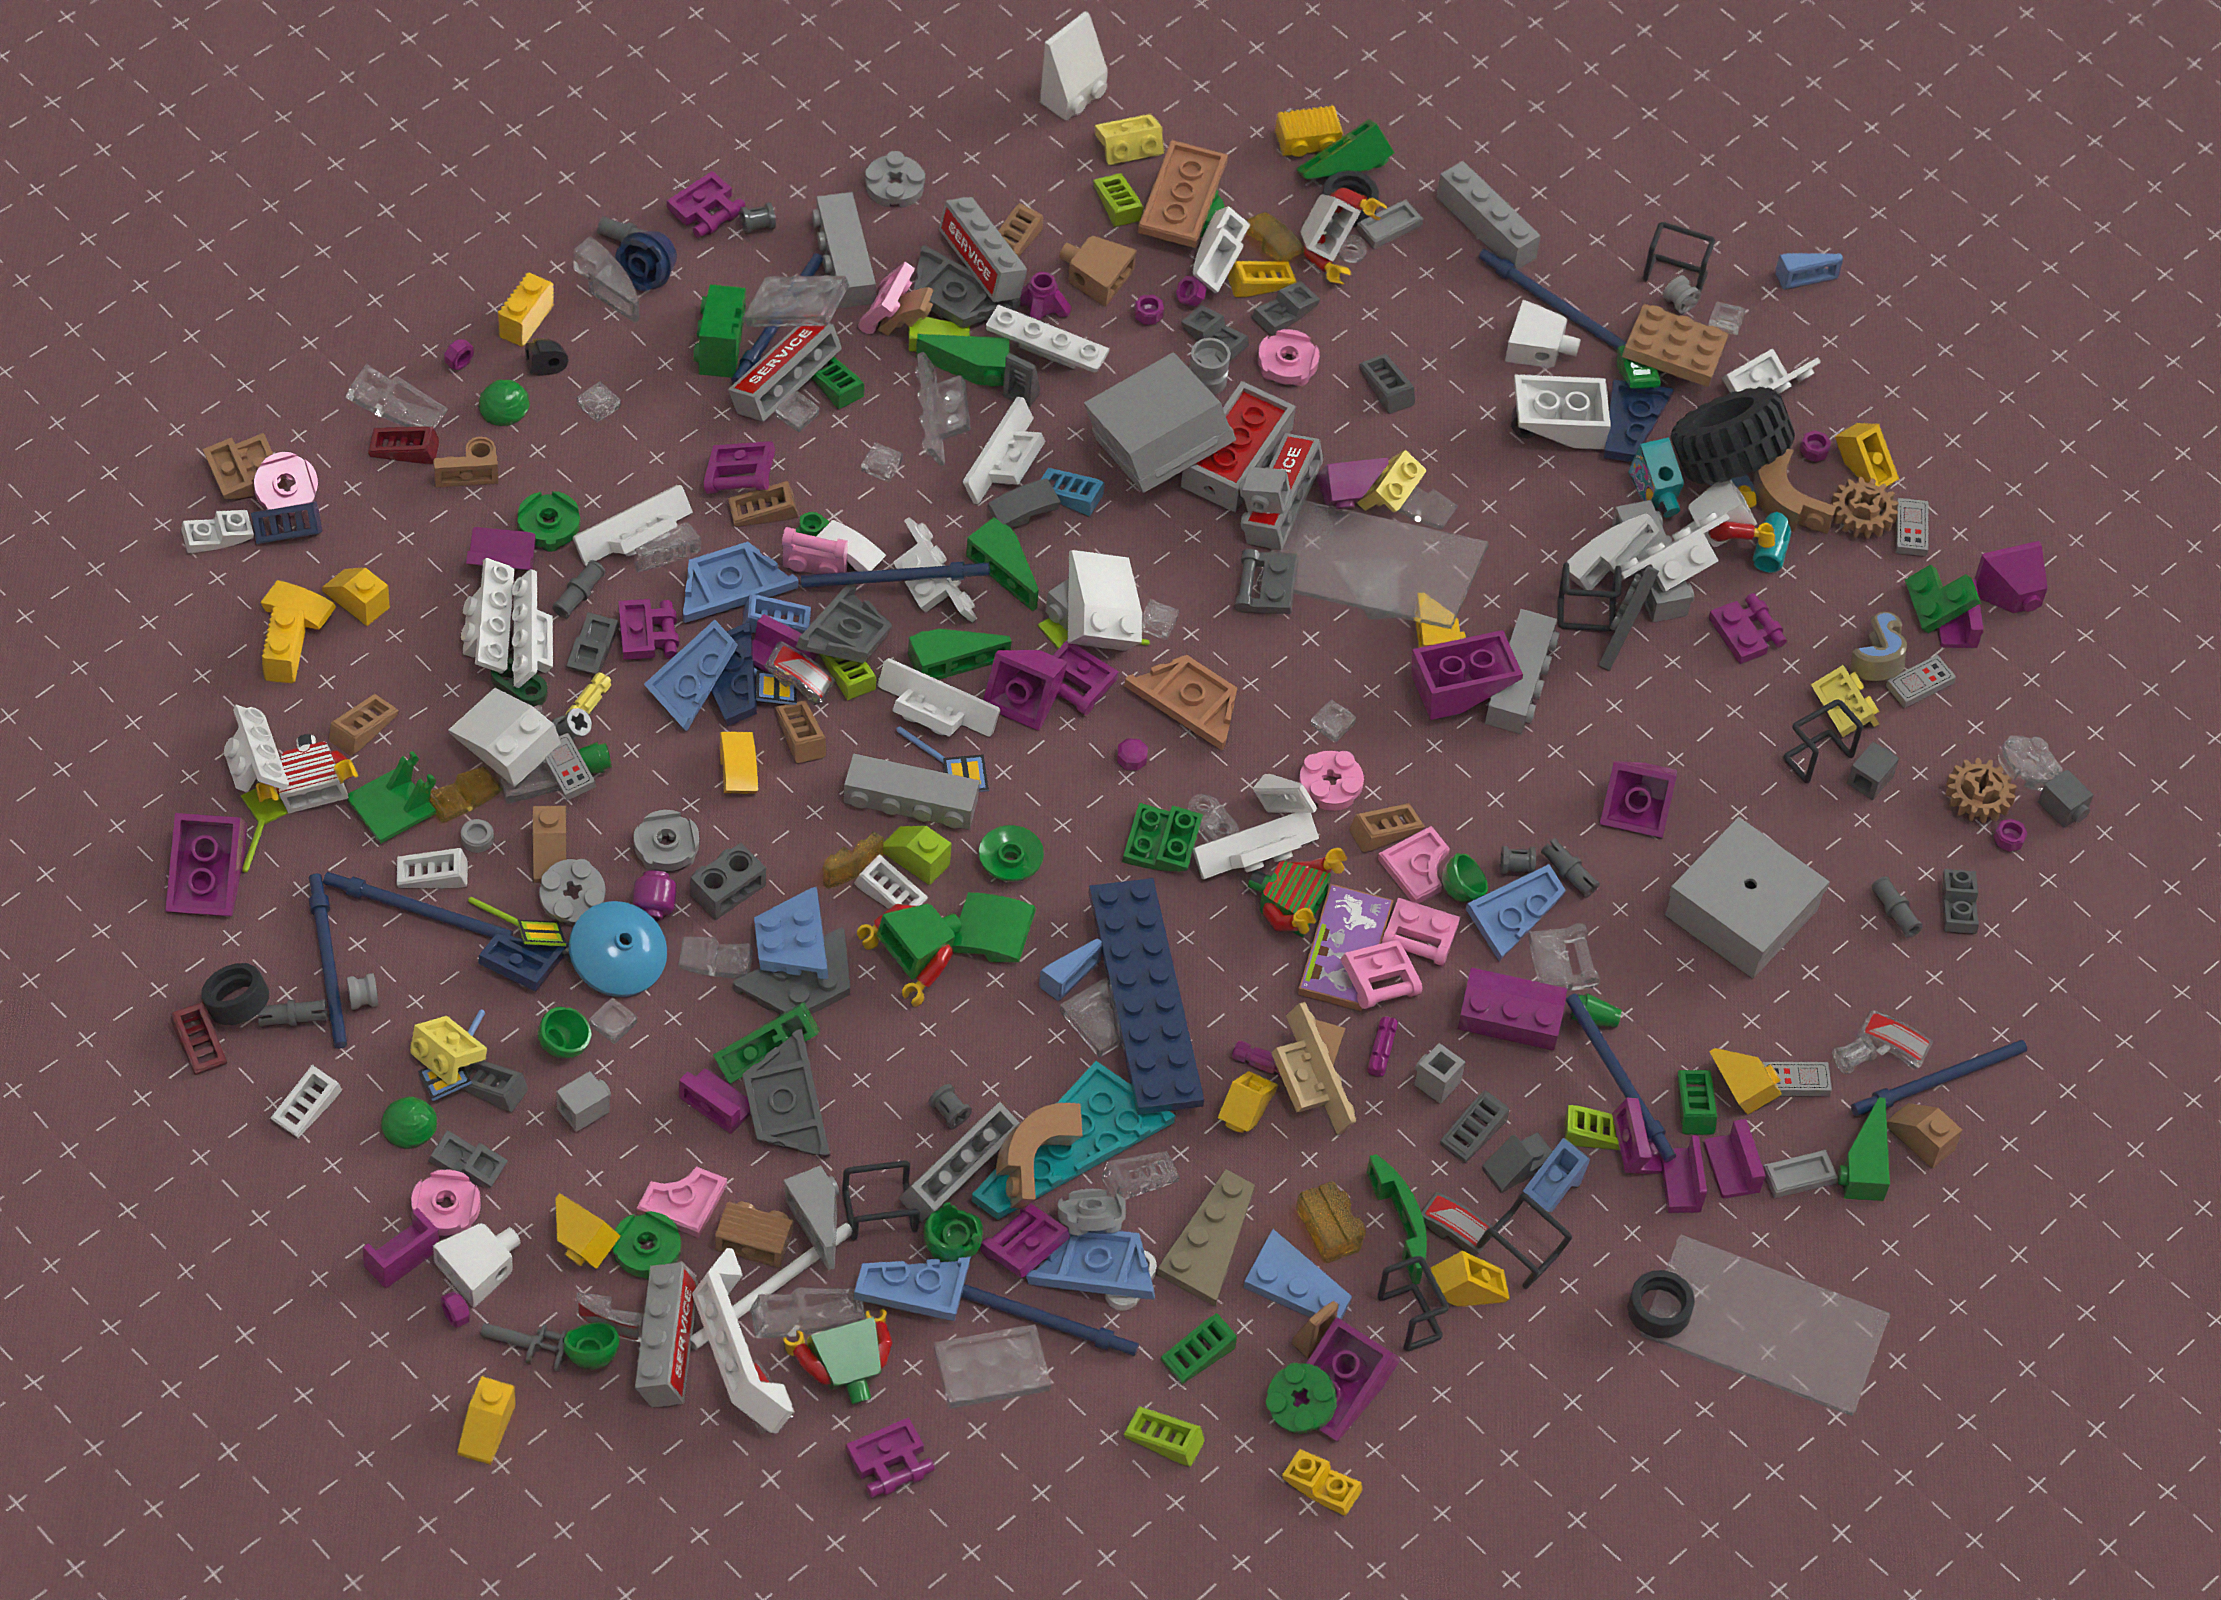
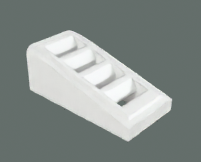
M1264 774L1253 787L1255 794L1268 813H1314L1317 809L1301 783L1272 774Z
M461 848L397 857L398 888L467 887L468 861ZM410 866H415V876L409 877ZM423 866H428V874L423 875ZM437 866H442L441 872L437 873Z
M880 854L859 874L854 883L860 890L888 909L895 904H902L908 896L914 899L909 905L915 906L922 905L928 899L922 891ZM876 875L881 877L878 882L874 879ZM886 882L892 884L888 890L883 887ZM899 889L903 893L896 899L892 894Z
M312 1065L271 1116V1120L299 1138L337 1098L342 1088L338 1082ZM315 1084H317L320 1087H322L324 1091L322 1092V1094H320L312 1087ZM306 1093L316 1099L314 1104L303 1098ZM299 1103L308 1111L306 1114H303L294 1106ZM290 1112L300 1119V1122L295 1125L284 1116Z

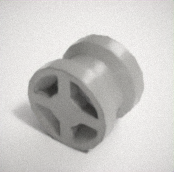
M1683 275L1673 279L1663 291V298L1667 302H1673L1675 309L1680 314L1690 311L1701 297V292L1696 287H1691L1689 280Z
M374 973L366 974L364 978L359 979L354 976L347 977L351 1010L359 1009L361 1005L366 1004L371 1007L378 1006Z

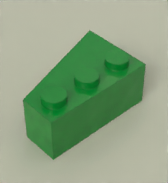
M710 284L707 296H702L701 314H703V318L698 321L697 338H699V344L695 343L693 362H699V375L732 378L736 372L746 309V288Z

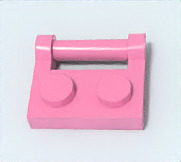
M906 261L882 279L878 286V295L869 311L862 316L858 323V327L862 332L873 334L880 320L886 316L891 318L900 306L898 299L910 288L912 282L909 279L915 270Z
M785 528L782 538L783 567L797 572L803 571L812 574L847 572V540L838 539L833 541L797 533L794 528Z
M1398 898L1382 943L1399 939L1405 951L1432 959L1434 964L1444 966L1459 925L1460 917ZM1398 933V934L1405 935V936H1408V937H1411V938H1414V939H1417V940H1420V941H1424V942H1427V943H1430V944L1439 946V948L1434 947V946H1430V945H1427V944H1424V943H1421V942H1418V941H1414V940H1411V939H1408V938H1405V937H1402V936H1399V935H1396V934Z
M1399 939L1346 952L1340 959L1357 991L1358 1003L1363 1009L1374 1007L1377 1002L1404 995L1413 997L1422 993L1421 980ZM1399 975L1403 980L1402 983L1373 990L1370 984Z

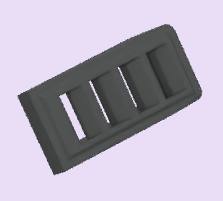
M1008 353L1005 361L1003 396L1012 401H1015L1017 397H1023L1028 408H1030L1040 393L1036 366Z
M1387 354L1359 363L1361 372L1388 413L1391 414L1415 404L1414 386ZM1383 368H1386V369L1383 370V371H1380V372L1375 373V371H1378V370H1381V369H1383Z
M479 1061L464 1066L468 1076L474 1070L477 1073L471 1079L472 1084L461 1089L503 1110L513 1112L528 1091V1086L521 1072L486 1061Z
M1484 1090L1440 1140V1145L1464 1163H1467L1507 1122L1510 1111L1509 1107ZM1477 1117V1118L1480 1119L1482 1122H1484L1485 1124H1487V1126L1484 1127L1482 1124H1480V1123H1479L1478 1121H1476L1474 1118ZM1467 1126L1469 1129H1471L1473 1132H1475L1478 1136L1475 1137L1473 1134H1471L1469 1131H1467V1130L1465 1129V1127ZM1457 1136L1461 1137L1463 1140L1469 1143L1470 1146L1467 1148L1465 1145H1463L1455 1138Z

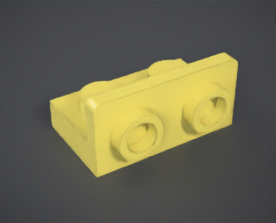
M1151 114L1095 125L1096 137L1105 147V158L1109 165L1162 155L1164 153L1162 126Z
M1406 450L1400 452L1388 460L1389 464L1357 504L1365 511L1374 505L1380 507L1385 504L1392 512H1397L1424 476L1426 469Z
M1844 665L1811 684L1823 706L1839 699L1846 704L1863 725L1871 722L1874 727L1879 725L1874 716L1879 712L1878 708L1870 696L1865 699L1863 698L1860 690L1865 687L1855 672L1849 675ZM1839 706L1827 711L1842 737L1856 730L1857 726Z
M448 1016L414 1025L411 1054L448 1085L456 1083L459 1067L468 1066L486 1059L487 1048Z

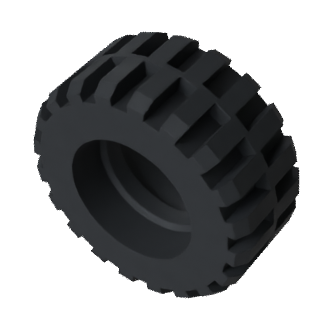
M1769 387L1746 388L1743 391H1734L1723 397L1719 396L1711 402L1704 403L1694 411L1685 414L1684 418L1679 419L1676 425L1673 426L1671 441L1686 477L1697 484L1726 482L1735 477L1745 476L1749 472H1755L1761 469L1762 466L1774 462L1777 457L1785 454L1786 449L1791 448L1795 438V430L1781 395Z

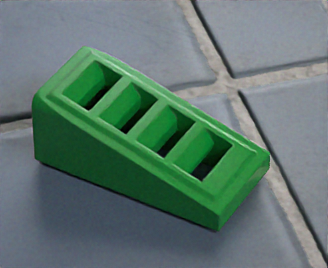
M1619 346L1617 350V369L1631 389L1659 387L1660 378L1657 370L1622 357L1625 346Z
M832 357L826 363L829 365L828 367L820 371L818 370L811 377L838 410L864 397L865 384L835 357ZM831 371L835 372L827 377L825 376V374ZM840 378V380L834 383L832 382L833 380Z
M1678 1070L1677 1079L1682 1133L1685 1135L1714 1134L1717 1111L1711 1070ZM1687 1085H1704V1087H1687ZM1688 1096H1705V1097H1688Z
M1216 1313L1162 1355L1161 1361L1177 1380L1184 1384L1236 1348L1237 1335ZM1202 1340H1205L1211 1347L1209 1351L1201 1343ZM1190 1348H1193L1200 1356L1198 1360L1189 1351ZM1181 1355L1190 1367L1186 1369L1177 1359L1178 1356Z

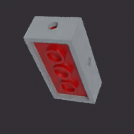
M1243 381L1240 382L1223 407L1228 424L1235 434L1236 441L1183 470L1181 482L1182 488L1235 513L1245 500L1240 495L1241 481L1247 478L1250 467L1266 468L1273 459L1275 446L1280 445L1285 433L1290 434L1292 431L1296 410L1295 405Z

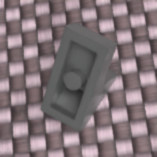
M1538 1132L1522 1141L1514 1134L1483 1164L1482 1169L1497 1189L1503 1193L1534 1176L1553 1151Z

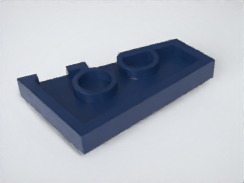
M1613 379L1609 406L1611 427L1606 440L1603 458L1633 462L1640 444L1645 443L1670 401L1674 389L1660 386L1657 388L1631 389L1626 381Z
M750 622L726 631L738 646L711 690L727 726L757 714Z

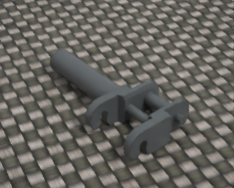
M488 1323L483 1324L481 1329L482 1337L529 1349L526 1356V1363L531 1364L532 1357L541 1348L555 1351L557 1358L554 1364V1371L559 1372L560 1364L563 1363L566 1355L563 1342L568 1333L567 1330L560 1334L547 1330V1325L543 1324L542 1328L537 1330L539 1336H532ZM544 1338L558 1340L559 1343L557 1347L543 1343Z

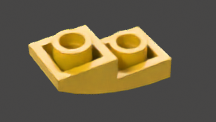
M279 580L275 582L260 602L264 610L271 613L273 607L301 609L304 611V626L318 630L321 629L336 608L332 601L315 592Z
M720 732V765H723L724 793L756 794L758 792L753 732Z
M1301 1449L1298 1450L1282 1474L1283 1479L1298 1491L1344 1516L1347 1515L1363 1490L1360 1481L1331 1470L1329 1461Z

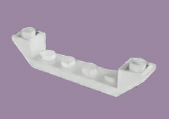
M727 1248L693 1291L692 1296L731 1402L769 1432L778 1433L794 1411L784 1384L766 1383L759 1380L748 1346L738 1324V1319L728 1297V1294L743 1275L733 1249Z

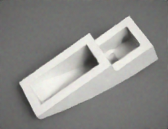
M1229 206L1216 211L1200 243L1194 263L1193 275L1214 293L1219 291L1244 246L1241 241L1250 226L1247 221Z
M1645 513L1608 529L1582 547L1567 561L1570 566L1569 577L1584 590H1592L1609 570L1614 573L1617 565H1621L1636 557L1660 531L1651 516Z

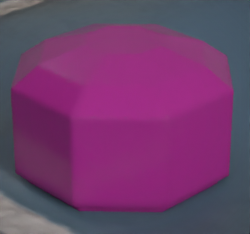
M1185 276L1178 283L1176 296L1180 303L1197 307L1204 300L1207 288L1196 277Z
M1142 295L1135 301V319L1144 325L1158 323L1164 314L1163 301L1155 295Z
M457 339L445 351L444 362L452 369L461 370L469 364L474 356V347L465 339Z
M1816 430L1804 434L1799 450L1804 458L1817 462L1827 458L1831 441L1826 434Z
M1127 738L1118 744L1117 762L1125 770L1137 771L1147 763L1148 747L1140 739Z
M2011 818L2000 821L1995 831L1994 839L1998 847L2011 852L2022 848L2028 833L2023 823Z
M453 1291L441 1297V1307L450 1325L458 1328L469 1322V1307L460 1294Z

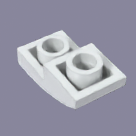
M247 510L216 511L214 519L183 521L181 527L187 553H198L230 547L250 540L254 535Z
M834 520L816 536L833 541L838 539L847 540V561L857 571H872L886 556L877 546L860 533Z

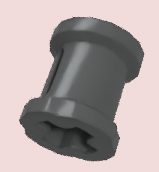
M771 202L766 203L765 206L751 209L740 207V218L745 234L751 233V230L764 227L776 228V218Z
M574 708L567 712L566 716H560L552 720L558 736L569 733L572 741L575 737L587 735L592 726L590 716L580 708Z
M1502 846L1500 856L1501 874H1507L1508 871L1527 872L1530 874L1535 871V847L1530 846L1527 850L1509 849L1508 846Z
M946 1084L932 1094L928 1104L933 1109L937 1108L946 1119V1125L950 1129H954L970 1117L972 1108L969 1104H963L954 1093L955 1088L951 1084Z

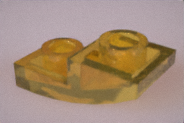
M1263 212L1245 219L1250 224L1246 233L1261 241L1262 252L1273 257L1275 260L1288 261L1293 256L1304 252V246L1282 222L1269 213Z
M485 766L457 774L453 784L431 790L429 802L436 810L435 815L441 823H444L486 803L500 793L501 787Z
M873 831L866 840L861 839L856 844L853 852L843 846L835 855L831 854L822 866L823 886L828 889L858 877L879 854L883 856L884 837Z

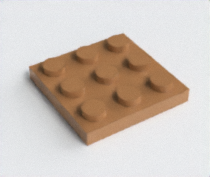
M1643 304L1622 357L1709 387L1729 333L1722 331L1716 326H1706L1695 322L1687 316H1678L1666 312L1661 307Z

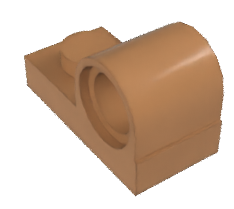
M475 437L466 444L465 457L448 456L445 458H434L435 486L452 487L498 484V463L494 442L486 437Z

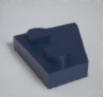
M496 934L479 954L478 964L536 992L563 959L564 954L562 952L569 946V943L566 942V946L524 944L523 938Z

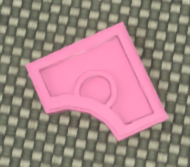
M1430 826L1378 854V861L1410 901L1419 904L1441 892L1442 884L1437 876V867L1449 855L1450 848L1435 829Z
M695 1167L689 1176L678 1182L663 1184L651 1181L636 1208L637 1214L645 1215L647 1211L661 1213L673 1220L679 1231L699 1238L727 1186V1178Z

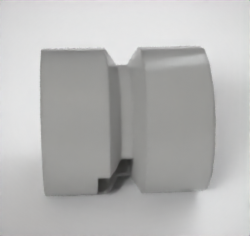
M1205 338L1193 345L1189 369L1213 395H1216L1226 387L1231 353L1229 347L1224 342L1215 338Z

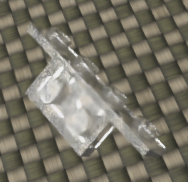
M921 352L917 354L918 366L915 367V371L921 386V390H918V398L923 407L920 421L926 436L922 442L926 454L932 456L937 464L942 466L945 465L943 440L971 430L966 382L960 375L937 383L935 366L926 354Z

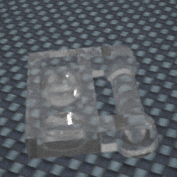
M1577 923L1568 928L1529 932L1528 941L1540 983L1567 988V991L1589 989L1599 985V974L1593 968L1586 940L1588 931L1585 924ZM1574 942L1581 974L1573 975L1565 943Z

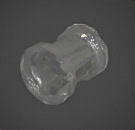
M1860 1034L1855 1037L1854 1042L1847 1046L1834 1048L1832 1055L1839 1070L1844 1074H1850L1859 1064L1865 1061L1869 1063L1874 1061L1877 1057V1052L1869 1037L1865 1034Z

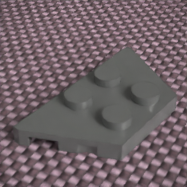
M926 245L921 247L913 291L926 287L933 289L929 300L933 304L931 311L964 328L990 319L998 305L1011 310H1016L1019 307L1020 298L993 302L969 269Z
M1647 566L1643 576L1636 574L1610 626V629L1615 632L1599 666L1608 670L1611 669L1659 570Z
M846 585L799 637L796 647L805 651L864 663L889 635L892 624L883 615L879 614L868 600L862 603L854 595L856 588L853 585Z
M840 927L824 935L828 979H819L817 972L802 970L799 976L787 974L783 971L772 972L758 968L734 980L733 990L740 995L744 992L758 1000V1005L767 1010L776 1011L779 1015L802 1002L806 1004L810 1013L813 1014L849 996L850 979L844 929Z
M799 1029L792 1033V1036L779 1047H775L766 1054L765 1058L758 1064H754L743 1073L756 1137L760 1142L828 1157L830 1156L807 1049L802 1029Z

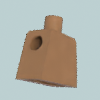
M1091 236L1081 248L1066 243L1061 249L1059 259L1069 263L1068 281L1070 284L1106 307L1134 271L1136 250Z

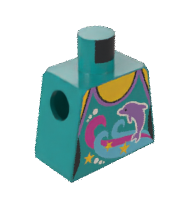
M1667 437L1640 444L1628 473L1642 502L1651 500L1654 508L1660 507L1664 517H1672L1681 511L1677 498L1684 482L1670 439Z

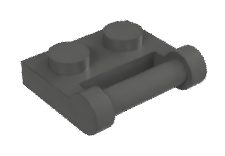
M1254 549L1243 550L1241 556L1243 571L1239 596L1235 599L1234 608L1244 613L1291 614L1299 561L1297 553H1265ZM1255 567H1264L1260 599L1251 597Z

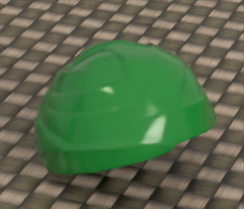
M499 379L489 384L482 391L478 408L482 417L487 422L498 426H509L519 422L526 415L530 401L527 391L519 383L513 380Z
M1456 853L1445 864L1442 870V885L1448 896L1459 902H1471L1487 894L1488 884L1485 874L1477 862L1469 855Z
M560 1006L549 1010L543 1015L538 1026V1040L541 1048L550 1056L556 1058L579 1056L585 1051L591 1039V1028L588 1021L582 1014L572 1008Z
M415 1097L400 1098L391 1103L382 1116L381 1128L383 1134L390 1143L397 1147L415 1148L421 1146L433 1136L437 1129L436 1112L422 1099Z
M595 1322L570 1330L564 1338L563 1348L569 1359L580 1368L587 1370L606 1367L612 1362L619 1349L620 1339L617 1330L613 1326L603 1322Z

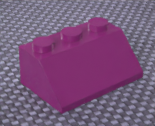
M1471 967L1457 1029L1554 1051L1563 1016L1567 988Z

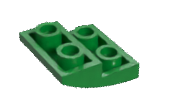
M1139 803L1122 862L1155 870L1187 871L1203 814L1173 805L1170 811Z
M968 892L959 918L962 926L961 931L955 933L953 951L955 953L985 954L989 962L1019 963L1036 912L1035 906L1004 896Z

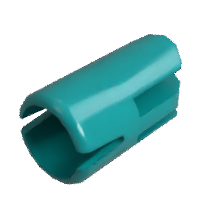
M1779 512L1771 513L1764 521V523H1769L1774 528L1775 545L1765 548L1761 547L1757 541L1753 555L1755 567L1767 573H1775L1782 568L1792 534L1788 519Z

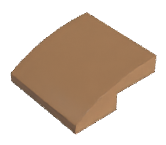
M264 433L237 444L234 443L231 437L203 449L224 499L256 496L254 492V479L257 469L267 457L273 455ZM281 477V482L277 484L279 489L287 486L284 477Z

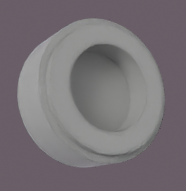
M481 819L470 820L461 829V843L470 852H484L494 842L493 828L487 821Z

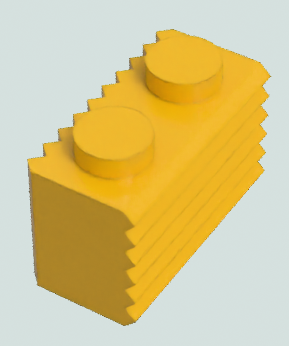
M1333 105L1330 107L1325 106L1324 108L1320 106L1318 109L1315 107L1313 109L1308 108L1307 110L1302 109L1301 111L1297 109L1295 112L1293 110L1290 112L1285 111L1284 113L1280 111L1277 114L1275 133L1281 147L1282 156L1293 155L1300 157L1307 153L1323 151L1343 136L1342 128Z
M526 273V277H523V281L519 282L520 285L516 286L513 294H510V298H507V302H504V306H501V310L498 311L500 338L521 347L526 344L554 306L553 283L532 273Z
M273 607L271 609L272 613L270 614L271 618L269 619L263 655H261L264 679L273 682L294 683L306 632L304 611L294 608Z

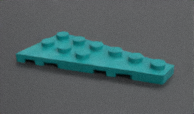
M1095 1061L1057 1102L1080 1103L1082 1137L1071 1146L1043 1145L1036 1151L1034 1157L1036 1199L1175 1123L1176 1115L1170 1111L1138 1115L1131 1084ZM995 1169L974 1191L971 1201L999 1220L1019 1208H1011V1199L1006 1193V1182L1009 1175H996Z

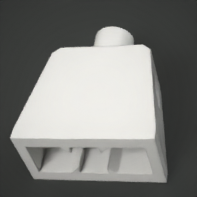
M1523 300L1509 339L1505 361L1551 368L1555 366L1559 352L1576 357L1581 339L1564 335L1567 324L1566 317Z
M479 1223L433 1245L434 1263L474 1308L511 1274L513 1267L510 1251L519 1246L521 1242L516 1232L510 1227L495 1236L485 1224Z

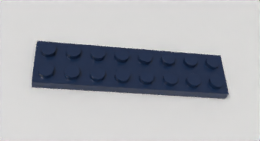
M1154 878L1089 885V898L1098 938L1102 941L1101 952L1137 1114L1203 1107L1204 1095Z

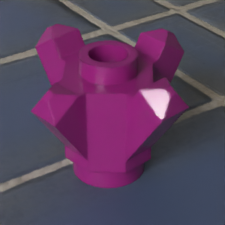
M1038 272L1022 288L1019 305L1028 306L1030 309L1029 317L1041 321L1043 316L1053 312L1057 313L1059 318L1069 316L1072 307L1059 291L1052 274Z

